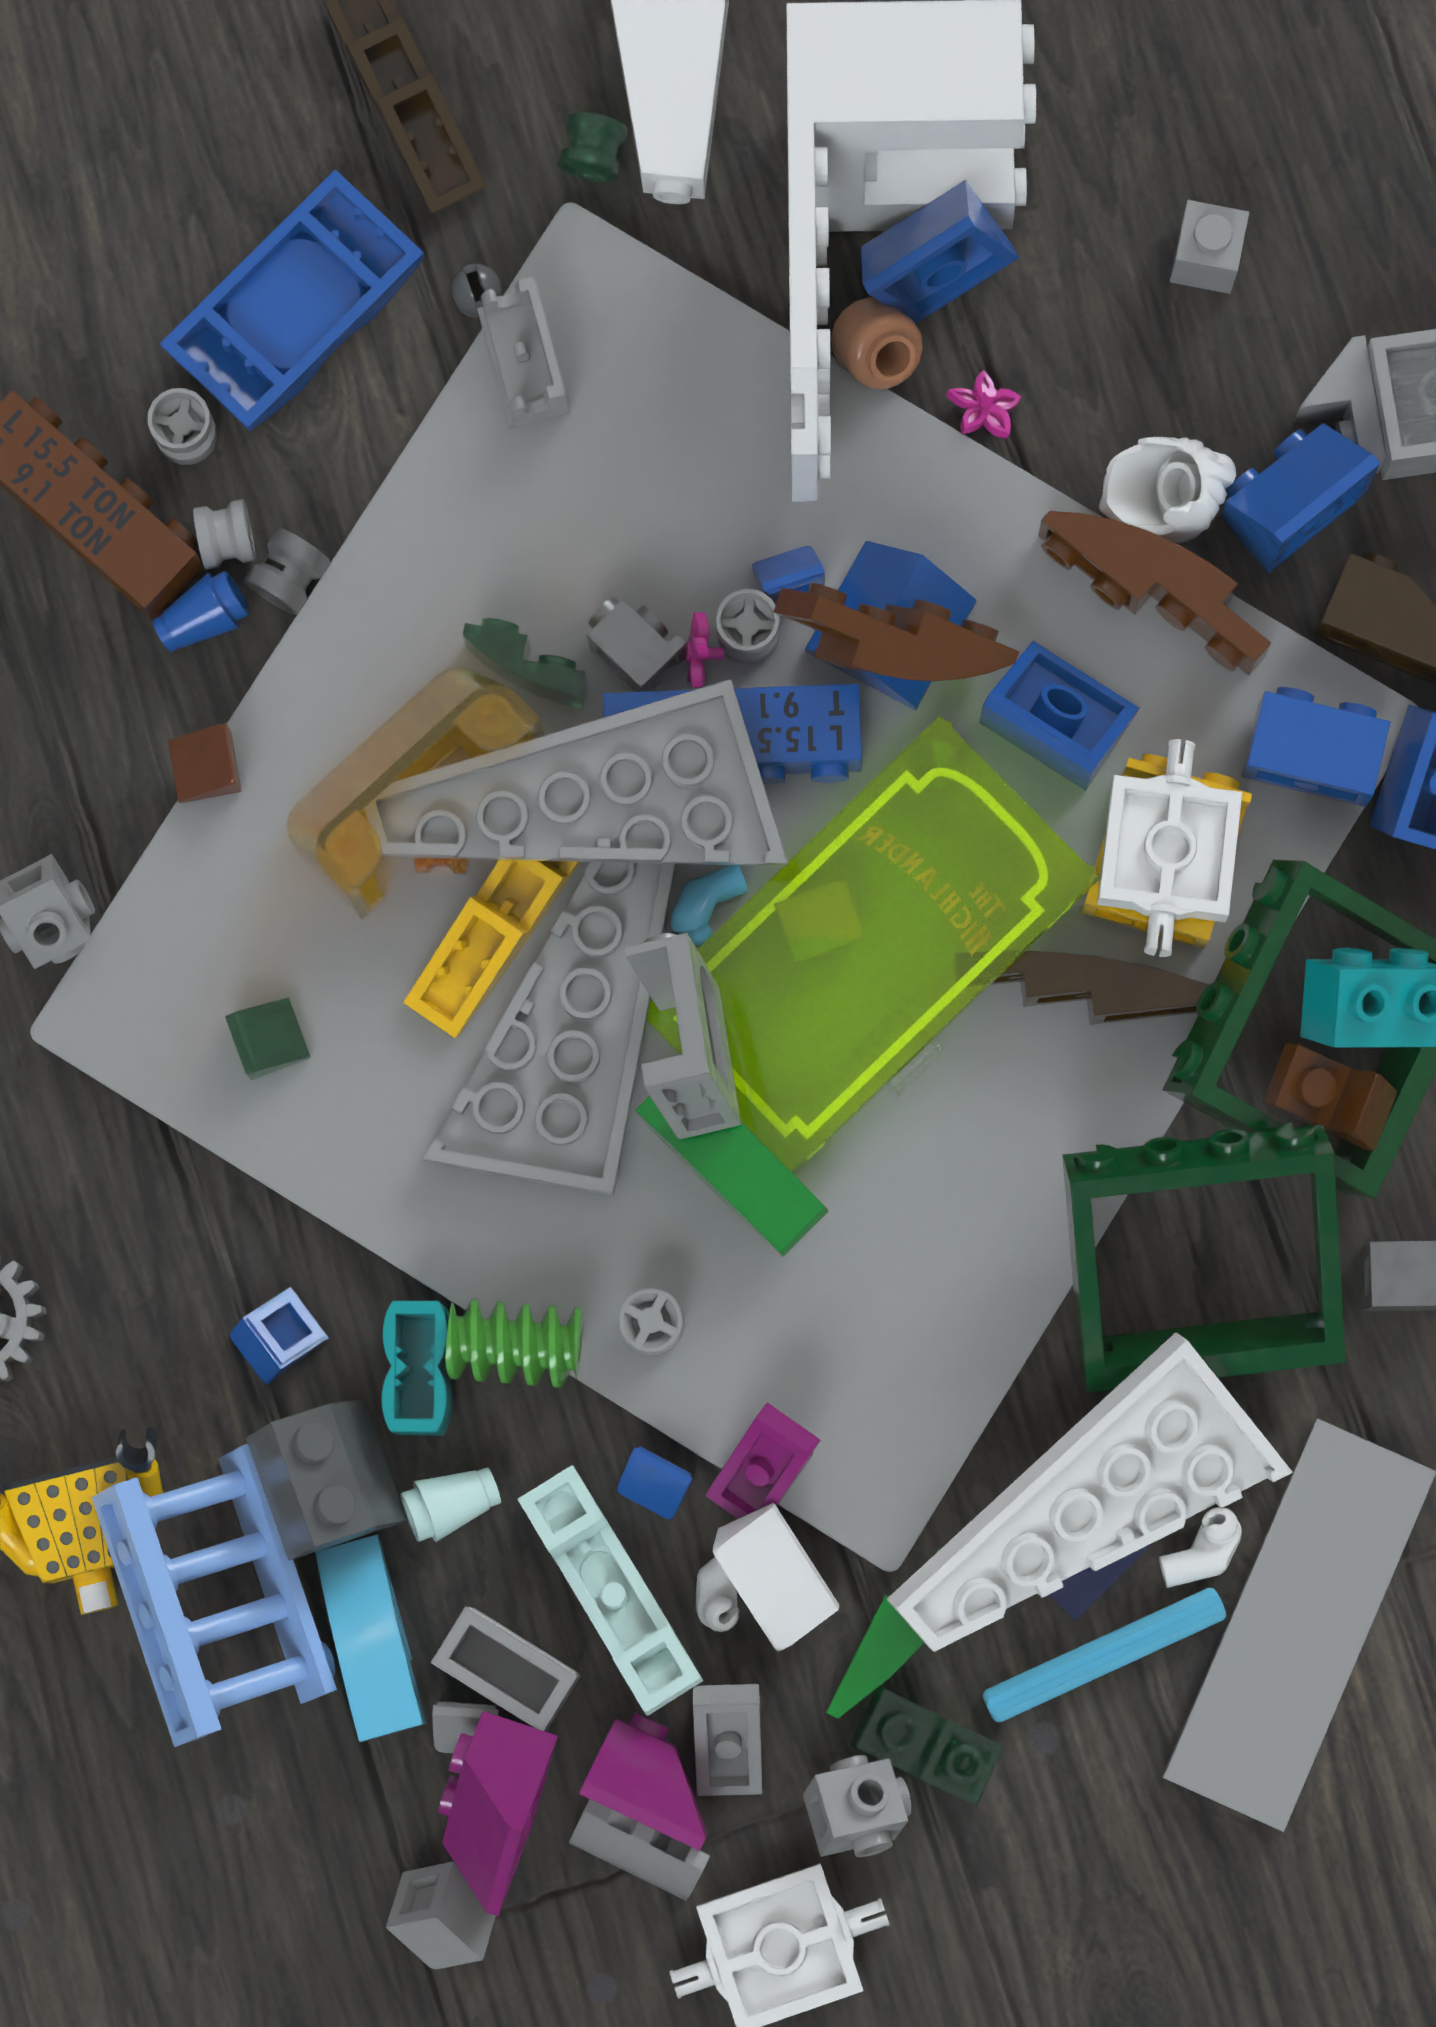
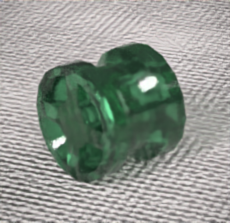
M588 112L570 114L566 123V132L570 138L568 146L560 151L557 162L558 167L563 172L582 180L601 183L617 180L620 163L616 159L618 148L626 144L628 128L623 123L600 114Z

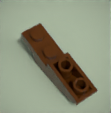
M1049 511L1041 520L1038 536L1044 540V543L1041 545L1044 552L1061 567L1071 570L1073 566H1076L1093 580L1090 585L1092 591L1110 607L1119 610L1122 606H1125L1136 615L1152 596L1159 602L1155 606L1156 610L1168 623L1181 631H1185L1187 627H1190L1208 642L1205 645L1207 653L1217 663L1230 671H1234L1239 667L1249 676L1266 656L1271 642L1226 606L1232 599L1238 583L1210 562L1179 544L1150 531L1113 519L1083 513Z
M810 583L808 592L781 588L773 613L822 633L814 658L841 667L906 680L947 681L984 675L1015 664L1019 651L996 642L998 630L965 619L962 620L961 626L949 622L951 610L919 599H915L912 609L887 604L885 610L859 603L858 609L854 610L845 606L847 594L821 584Z

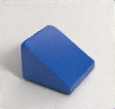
M803 546L752 564V571L759 591L769 596L775 605L781 588L808 592L810 583L825 585L823 565L810 546Z
M291 1287L243 1317L230 1333L233 1343L265 1384H269L329 1338Z
M639 1446V1448L635 1447L630 1455L618 1483L617 1491L622 1496L663 1518L672 1519L676 1515L694 1480L691 1473Z

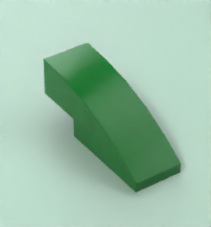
M650 1095L635 1109L649 1129L690 1166L711 1190L782 1257L829 1212L816 1196L742 1123L738 1126L678 1140Z

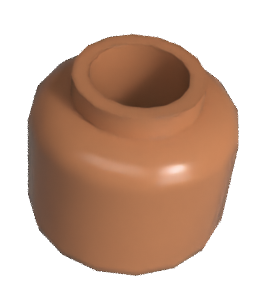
M867 297L853 302L841 312L833 326L831 344L834 356L856 381L868 388L888 389L897 386L910 377L920 363L923 344L921 332L914 321L901 309L894 306H886L874 297Z

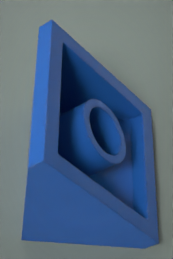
M964 180L861 246L862 282L870 296L886 306H894L901 309L916 324L1019 259V256L968 182Z
M865 541L838 589L848 595L845 606L854 610L858 609L859 603L885 610L887 604L912 609L915 599H919L951 610L949 622L961 626L963 619L967 620L977 601L924 555L870 541ZM815 630L805 648V652L815 656L822 635L821 632ZM826 662L915 711L932 681L895 678Z
M1032 641L1016 660V663L1012 665L987 696L983 703L979 723L1086 791L1140 708L1040 644Z

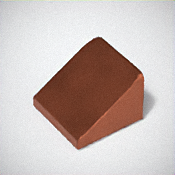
M227 723L213 725L168 740L179 803L242 792L232 733Z

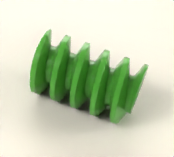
M478 1299L470 1300L463 1316H457L454 1303L452 1302L449 1313L445 1357L449 1378L459 1380L467 1363L470 1362L475 1381L485 1382L493 1365L496 1364L501 1383L511 1384L519 1366H522L527 1385L537 1386L545 1368H547L553 1387L563 1388L571 1370L574 1371L576 1379L578 1377L582 1347V1309L574 1307L567 1324L562 1325L560 1324L555 1305H548L541 1322L537 1323L534 1322L529 1303L522 1304L513 1321L508 1319L504 1301L496 1302L489 1319L482 1317Z

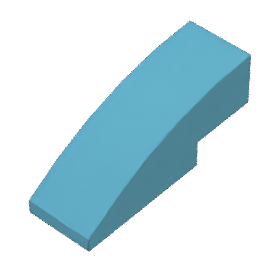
M379 1535L316 1551L331 1630L359 1742L426 1724L427 1721L410 1662L412 1657Z

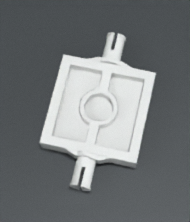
M1173 739L1168 742L1169 748L1165 775L1148 779L1120 775L1113 776L1097 905L1135 910L1144 916H1149L1144 952L1148 955H1155L1158 948L1160 931L1159 957L1172 955L1171 949L1175 920L1196 918L1226 922L1230 909L1242 792L1210 788L1195 779H1191L1196 744L1185 740L1182 748L1181 764H1179L1181 739Z
M821 1863L697 1905L696 1908L707 1938V1960L675 1971L671 1970L670 1976L673 1984L694 1976L699 1977L675 1986L678 1999L684 1995L715 1985L716 1989L728 2002L736 2027H761L864 1991L853 1960V1937L884 1926H890L886 1913L861 1921L864 1917L885 1911L881 1898L844 1912L840 1904L831 1895Z

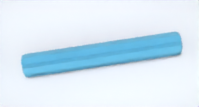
M1206 1588L986 1689L983 1693V1700L992 1719L995 1722H1003L1223 1621L1226 1617L1224 1605L1214 1588Z

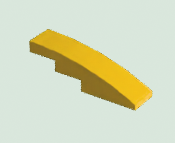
M498 860L477 895L470 897L403 1003L453 1038L459 1037L531 937L581 862Z

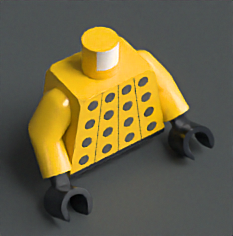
M147 1427L145 1436L146 1447L144 1448L132 1447L127 1442V1433L123 1429L119 1434L115 1457L3 1484L5 1495L0 1493V1549L25 1574L39 1576L43 1583H56L73 1578L81 1615L119 1606L111 1569L115 1567L91 1497L114 1484L137 1477L142 1492L148 1494L149 1497L163 1493L158 1463L155 1460L158 1434L153 1428Z

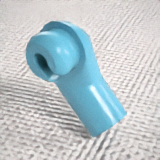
M728 865L687 882L670 916L672 930L678 932V935L688 933L695 947L705 944L712 936V930L708 921L711 918L715 905L749 892L740 866Z

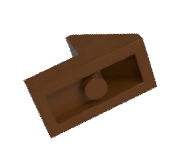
M1285 1043L1263 1104L1312 1126L1323 1125L1326 1132L1363 1149L1375 1152L1398 1091L1376 1072L1351 1069L1299 1044Z

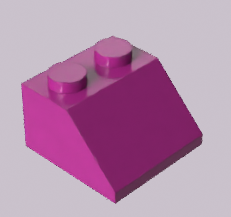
M482 1711L473 1736L461 1733L449 1771L460 1774L458 1778L450 1775L438 1813L449 1817L442 1844L485 1912L499 1917L536 1817L558 1736Z

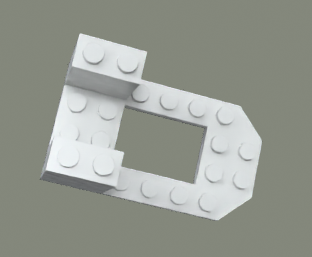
M1021 0L787 3L792 502L818 501V479H830V329H817V325H828V308L830 307L829 268H816L827 267L829 232L886 231L964 180L968 182L1000 229H1012L1015 206H1026V168H1014V149H1024L1025 124H1035L1036 86L1035 84H1023V64H1034V24H1022Z

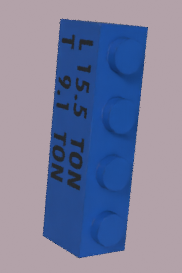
M859 684L734 688L763 785L785 782V774L811 773V781L841 782L849 779V772L861 771L862 749ZM693 690L603 693V716L605 718Z

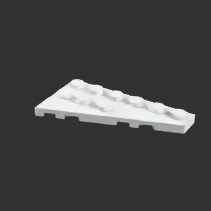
M1174 1333L890 1595L887 1600L921 1640L935 1652L1003 1618L1007 1608L1035 1594L1043 1598L1063 1588V1580L1089 1567L1097 1571L1183 1528L1187 1518L1215 1504L1223 1508L1243 1498L1241 1491L1267 1478L1275 1482L1293 1472L1188 1340L1178 1333Z

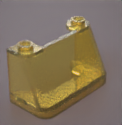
M462 666L447 668L436 675L296 803L290 811L287 821L288 837L299 854L362 920L385 899L377 886L376 870L380 860L383 858L381 857V840L373 826L368 822L364 808L392 782L435 769L458 747L469 758H473L544 736L540 718L515 692L471 668Z

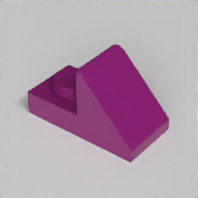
M767 1402L755 1417L705 1496L737 1519L772 1503L777 1507L812 1457L821 1439Z

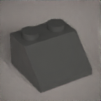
M365 1399L330 1403L270 1422L246 1437L288 1561L407 1521Z

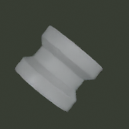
M244 499L231 501L226 509L213 511L208 506L193 509L199 550L206 570L218 568L223 560L236 558L242 563L256 560L253 534Z
M647 1288L640 1289L631 1294L622 1304L618 1316L619 1329L627 1345L640 1354L648 1356L662 1355L673 1349L682 1337L684 1329L682 1310L676 1299L663 1290Z

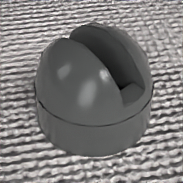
M470 264L459 270L452 282V295L455 305L463 314L479 318L477 308L483 307L482 300L475 302L467 279L478 276L484 292L493 289L496 292V296H502V287L498 275L491 268L482 264Z

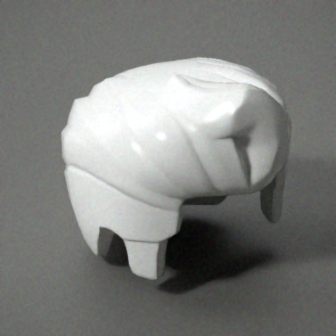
M1172 437L1142 438L1138 440V445L1124 450L1110 461L1104 477L1099 509L1109 519L1150 531L1174 543L1186 542L1197 537L1202 531L1210 527L1211 521L1219 510V505L1225 501L1227 495L1225 489L1235 480V465L1227 455L1204 447L1203 443L1197 439L1189 440L1188 438L1177 439Z

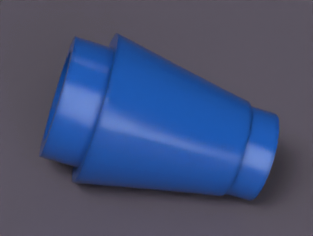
M223 571L214 577L207 573L164 610L162 615L153 619L152 624L161 642L172 653L181 647L184 648L240 628V620L250 615L251 612L243 593L227 571Z

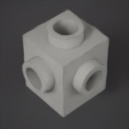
M52 854L0 880V915L2 917L0 919V932L12 952L16 954L23 950L34 969L49 961L57 964L73 958L84 948L85 943L91 940L90 915L95 913L92 900L78 879L72 882L68 881Z
M864 1755L840 1760L830 1766V1772L815 1775L803 1793L821 1857L852 1849L856 1857H866L883 1852L893 1846L892 1840H895L908 1822L907 1816L911 1814V1799L907 1785L902 1777L895 1778L890 1758L870 1763L867 1756Z

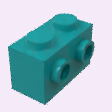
M1336 948L1333 949L1332 959H1306L1300 1037L1331 1047H1436V964L1428 962V952L1396 948L1389 949L1388 959H1372L1373 952Z

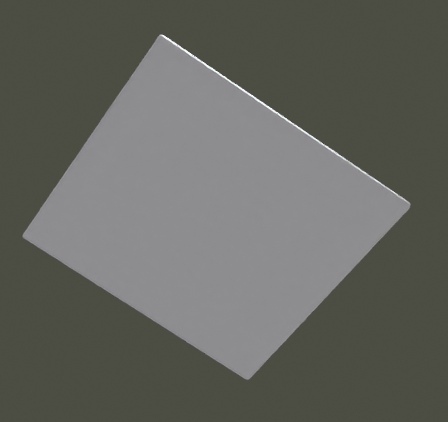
M573 202L566 203L560 207L504 295L516 291L515 284L517 280L535 276L567 396L569 414L509 429L483 329H481L228 721L227 725L232 733L242 792L179 803L177 800L91 933V940L85 943L84 948L78 953L34 1021L30 1034L32 1039L45 1049L464 1310L467 1309L471 1299H478L482 1317L489 1319L496 1302L504 1301L508 1319L514 1321L522 1304L529 1303L534 1322L540 1323L548 1305H555L560 1324L566 1325L574 1307H580L583 1313V1330L577 1380L721 1470L755 1417L768 1402L821 1439L812 1457L778 1505L886 1572H893L898 1570L1073 1285L1062 1155L1096 1151V1145L1099 1144L1110 1145L1115 1148L1141 1146L1151 1139L1164 1136L1184 1102L1162 1089L1177 1060L1172 1054L1187 1039L1198 1016L1197 1013L1090 1025L1087 1000L1023 1007L1020 982L966 988L809 1140L797 1129L786 1139L735 1085L741 1123L829 1211L782 1257L711 1190L690 1166L652 1132L635 1111L649 1096L644 1087L641 1064L682 1054L678 1023L674 1020L677 1016L676 1007L659 1011L652 998L614 1196L435 1164L423 1160L433 1139L437 1138L451 1113V1107L461 1089L465 1088L483 1056L484 1048L532 963L536 962L550 937L551 929L562 910H565L581 882L589 862H581L495 988L459 1037L453 1038L403 1002L469 898L477 895L498 860L380 857L377 853L359 792L604 718L603 693L634 692L589 648L587 634L593 628L588 625V622L593 614L612 597H615L619 602L624 599L635 611L642 605L647 607L668 629L669 633L664 637L667 642L678 634L687 643L694 612H704L710 629L707 647L721 648L718 644L716 625L719 605L726 596L736 590L750 588L759 591L752 571L753 563L803 546H810L823 565L825 571L824 586L838 590L865 541H870L922 554L977 600L967 620L998 630L996 642L1019 651L1017 659L1030 643L1035 641L1140 709L1085 791L979 723L983 703L1012 665L988 674L966 679L932 681L915 711L805 652V648L815 630L779 615L780 637L777 648L770 657L759 663L748 665L734 662L725 654L723 661L705 660L706 680L703 687L731 679L734 688L859 684L862 749L861 771L849 772V779L841 782L811 781V773L785 774V782L764 785L788 866L739 865L749 892L715 905L711 918L708 921L712 930V936L705 944L696 947L705 964L707 965L894 783L907 771L911 773L912 754L914 748L921 740H943L952 743L961 751L963 757L958 761V764H962L965 767L964 776L970 778L987 791L1021 825L1036 843L1047 864L1049 875L1047 887L1035 899L1046 912L1005 951L1026 950L1093 955L1159 968L1210 985L1215 981L1226 958L1224 949L1229 936L1235 928L1243 923L1254 900L1252 896L1255 882L1262 883L1273 859L1305 861L1325 873L1364 809L1362 806L1241 777L1258 704L1264 692L1276 694L1279 687L1300 689L1315 696L1313 703L1337 709L1342 702L1362 704L1377 711L1376 718L1391 721L1376 787L1388 769L1408 704L1418 706L1411 700L1234 595L1226 606L1271 642L1266 656L1249 676L1239 667L1234 671H1230L1217 663L1205 650V645L1208 642L1190 627H1187L1185 631H1181L1168 623L1156 610L1155 606L1159 602L1152 596L1136 615L1125 606H1122L1119 610L1110 607L1092 591L1090 587L1093 582L1092 579L1076 566H1073L1071 570H1067L1054 562L1042 549L1041 545L1044 543V540L1038 536L1041 520L1049 511L1102 516L966 435L961 434V432L888 389H872L859 383L831 355L830 479H818V501L792 502L790 331ZM684 660L653 691L697 690L700 688H693L691 683L687 682L689 663ZM1173 739H1181L1179 764H1181L1182 748L1185 740L1196 744L1191 776L1202 779L1205 772L1229 776L1241 783L1239 790L1251 793L1252 798L1245 811L1237 838L1230 909L1226 922L1215 921L1210 940L1204 950L1172 941V955L1159 957L1161 937L1158 938V948L1155 955H1148L1144 952L1147 933L1085 915L1081 911L1106 831L1113 776H1122L1129 757L1140 761L1143 754H1153L1167 758L1168 742ZM958 783L953 788L943 791H922L919 795L907 784L790 897L793 898L824 885L845 880L865 937L863 941L850 950L794 966L776 912H774L711 973L720 987L732 1068L786 1125L798 1115L809 1127L956 985L954 969L956 954L970 953L969 951L979 944L982 939L980 937L969 950L965 944L986 925L989 931H986L983 935L986 937L990 932L993 938L987 942V948L984 945L976 953L991 952L1032 912L1021 899L1037 885L1040 874L1038 866L1028 848L976 794L962 784ZM871 828H879L886 832L871 847L865 844L872 838L861 842L855 840L869 835L868 831ZM889 835L898 839L883 854L875 850L876 847L881 850L886 845L884 840L887 842L891 840L888 837ZM896 845H905L912 851L897 865L889 859V851ZM897 849L893 853V858L896 860L906 849ZM917 851L920 855L914 861L921 859L925 861L910 876L906 872L913 866L900 868ZM676 865L664 933L678 935V932H674L671 928L670 916L684 885L694 878L728 865ZM933 868L939 875L936 876L926 892L923 888H925L927 883L923 884V879L917 882L914 878ZM932 875L926 877L925 881H929ZM982 882L986 889L973 900L969 893L972 892V895L977 892L976 888L980 889L982 887L980 885ZM948 883L951 888L935 902L930 894L932 893L935 896ZM988 890L990 895H988L986 899H988L990 896H992L993 899L981 911L979 907L985 901L983 900L978 906L975 902H977ZM955 891L962 901L946 916L943 911L951 903L949 902L943 910L939 905ZM996 894L1007 911L1004 913L1003 908L1000 906L987 920L984 915L998 903L993 896ZM1307 895L1299 913L1301 912L1307 900L1309 899V895ZM956 896L952 901L955 902L958 899V896ZM966 906L971 913V923L965 929H957L950 920L958 913L961 919L957 917L954 921L958 925L964 924L968 916L967 912L962 909ZM977 922L979 927H976L963 941L961 936ZM1128 1194L1091 1198L1095 1247ZM656 1288L666 1291L676 1299L682 1310L684 1320L682 1337L673 1349L662 1355L648 1356L637 1353L627 1345L620 1332L618 1316L621 1306L631 1294L640 1289ZM571 1370L569 1375L576 1379L574 1371Z

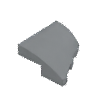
M589 1799L569 1841V1844L687 1901L710 1857L709 1854L701 1850L694 1849Z

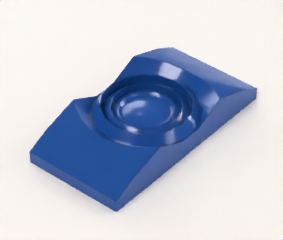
M334 170L160 343V346L250 432L301 392L328 357L348 337L382 311L425 258L424 252L337 170Z

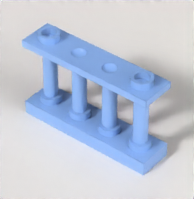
M248 1444L242 1445L218 1459L223 1475L152 1497L142 1492L137 1477L114 1484L91 1497L174 1747L221 1730L218 1716L223 1708L291 1685H295L301 1704L337 1690L333 1679L335 1663L328 1646L320 1641L293 1559L288 1561ZM232 1499L244 1536L173 1559L163 1555L155 1531L157 1522ZM253 1561L265 1598L192 1622L187 1617H184L176 1594L178 1584ZM274 1623L286 1660L215 1684L205 1680L197 1657L200 1646Z

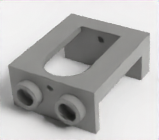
M671 933L657 934L649 937L642 944L624 948L625 957L659 1011L676 1007L682 1054L641 1064L646 1091L678 1140L741 1125L720 987L688 933L679 935Z

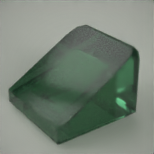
M289 997L225 1015L244 1071L251 1080L311 1058Z

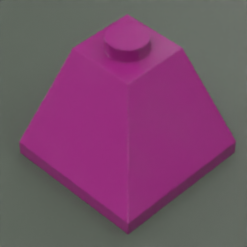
M635 1712L629 1723L619 1718L615 1719L579 1794L700 1851L708 1831L676 1745L665 1740L669 1728Z

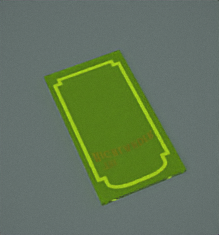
M940 715L788 861V866H783L698 949L720 988L740 1119L793 1174L1100 880L1095 868L1092 865L1086 864L953 729L952 723L944 720ZM651 998L647 1022H650L681 1055L682 1047L676 1007L659 1011Z

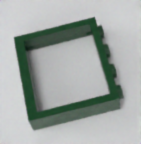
M1273 859L1262 883L1255 882L1252 891L1254 900L1243 923L1234 929L1226 942L1224 949L1226 958L1215 981L1206 987L1198 1000L1196 1007L1198 1016L1187 1039L1172 1054L1177 1060L1162 1090L1230 1129L1253 1133L1275 1130L1278 1126L1282 1125L1277 1120L1217 1087L1216 1084L1307 895L1396 948L1428 952V962L1436 964V939L1305 861ZM1436 1047L1387 1048L1376 1073L1380 1074L1398 1092L1375 1152L1368 1151L1343 1140L1337 1155L1334 1154L1337 1190L1346 1194L1376 1198L1436 1072Z
M1292 1122L1278 1126L1275 1130L1246 1133L1237 1129H1226L1213 1133L1210 1138L1181 1141L1174 1137H1158L1147 1141L1141 1146L1115 1148L1110 1145L1099 1144L1096 1145V1151L1062 1155L1079 1362L1087 1393L1114 1390L1174 1333H1178L1188 1340L1217 1378L1346 1363L1334 1151L1323 1125L1294 1128ZM1311 1173L1319 1312L1102 1337L1091 1198Z

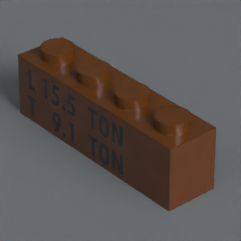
M11 390L0 402V486L151 621L160 616L204 569L200 558L194 551L199 546L198 540L174 518L164 525L148 510L154 504L153 500L132 480L126 477L119 485L102 469L108 464V461L87 440L80 437L73 444L59 432L57 428L63 421L43 401L35 396L27 403Z

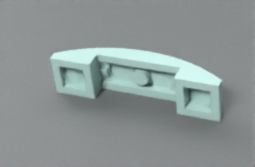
M571 1465L518 1498L519 1503L547 1550L555 1559L647 1716L701 1683L703 1679L574 1466Z

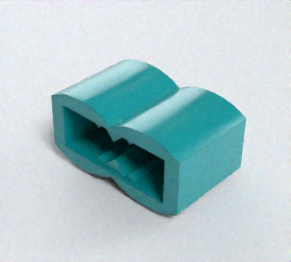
M392 1301L384 1319L383 1344L391 1368L386 1375L383 1385L382 1410L389 1430L397 1435H444L452 1418L453 1392L449 1378L445 1373L449 1312L439 1301Z

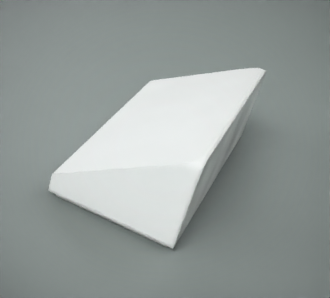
M774 1503L718 1528L713 1545L714 1556L777 1652L794 1644L839 1610V1603Z

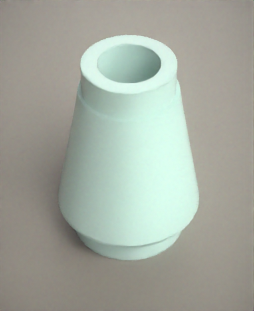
M488 1467L478 1471L473 1470L413 1481V1489L400 1493L405 1514L418 1542L430 1537L437 1542L490 1510V1507L501 1504L496 1482Z

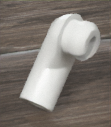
M1224 1507L1210 1509L1203 1516L1202 1524L1191 1549L1159 1557L1166 1588L1218 1576L1227 1569L1241 1541L1242 1534L1241 1525L1234 1512Z
M714 1557L697 1574L696 1612L700 1621L705 1626L710 1627L714 1631L723 1632L733 1628L739 1619L737 1590Z

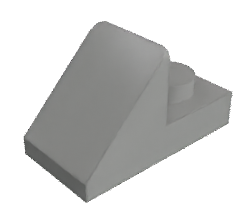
M1364 335L1352 337L1304 400L1298 410L1294 423L1343 417L1344 421L1336 422V431L1372 453L1381 463L1376 472L1379 473L1386 459V452Z
M759 1684L694 1686L693 1718L697 1796L762 1794Z

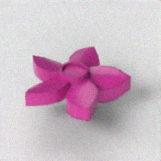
M984 370L976 377L973 391L966 388L949 389L946 397L955 405L967 409L960 423L961 434L976 431L984 424V427L992 435L1005 439L1008 438L1011 427L1009 413L1016 408L1021 399L1020 395L1010 389H999L996 391L992 380Z
M694 612L690 635L686 643L685 662L689 663L687 682H690L693 688H703L705 684V660H724V648L707 647L710 629L704 612Z

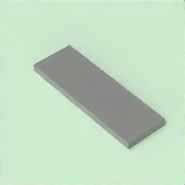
M1318 1418L1312 1424L1292 1471L1293 1473H1291L1162 1774L1164 1779L1282 1832L1285 1831L1436 1475V1471Z

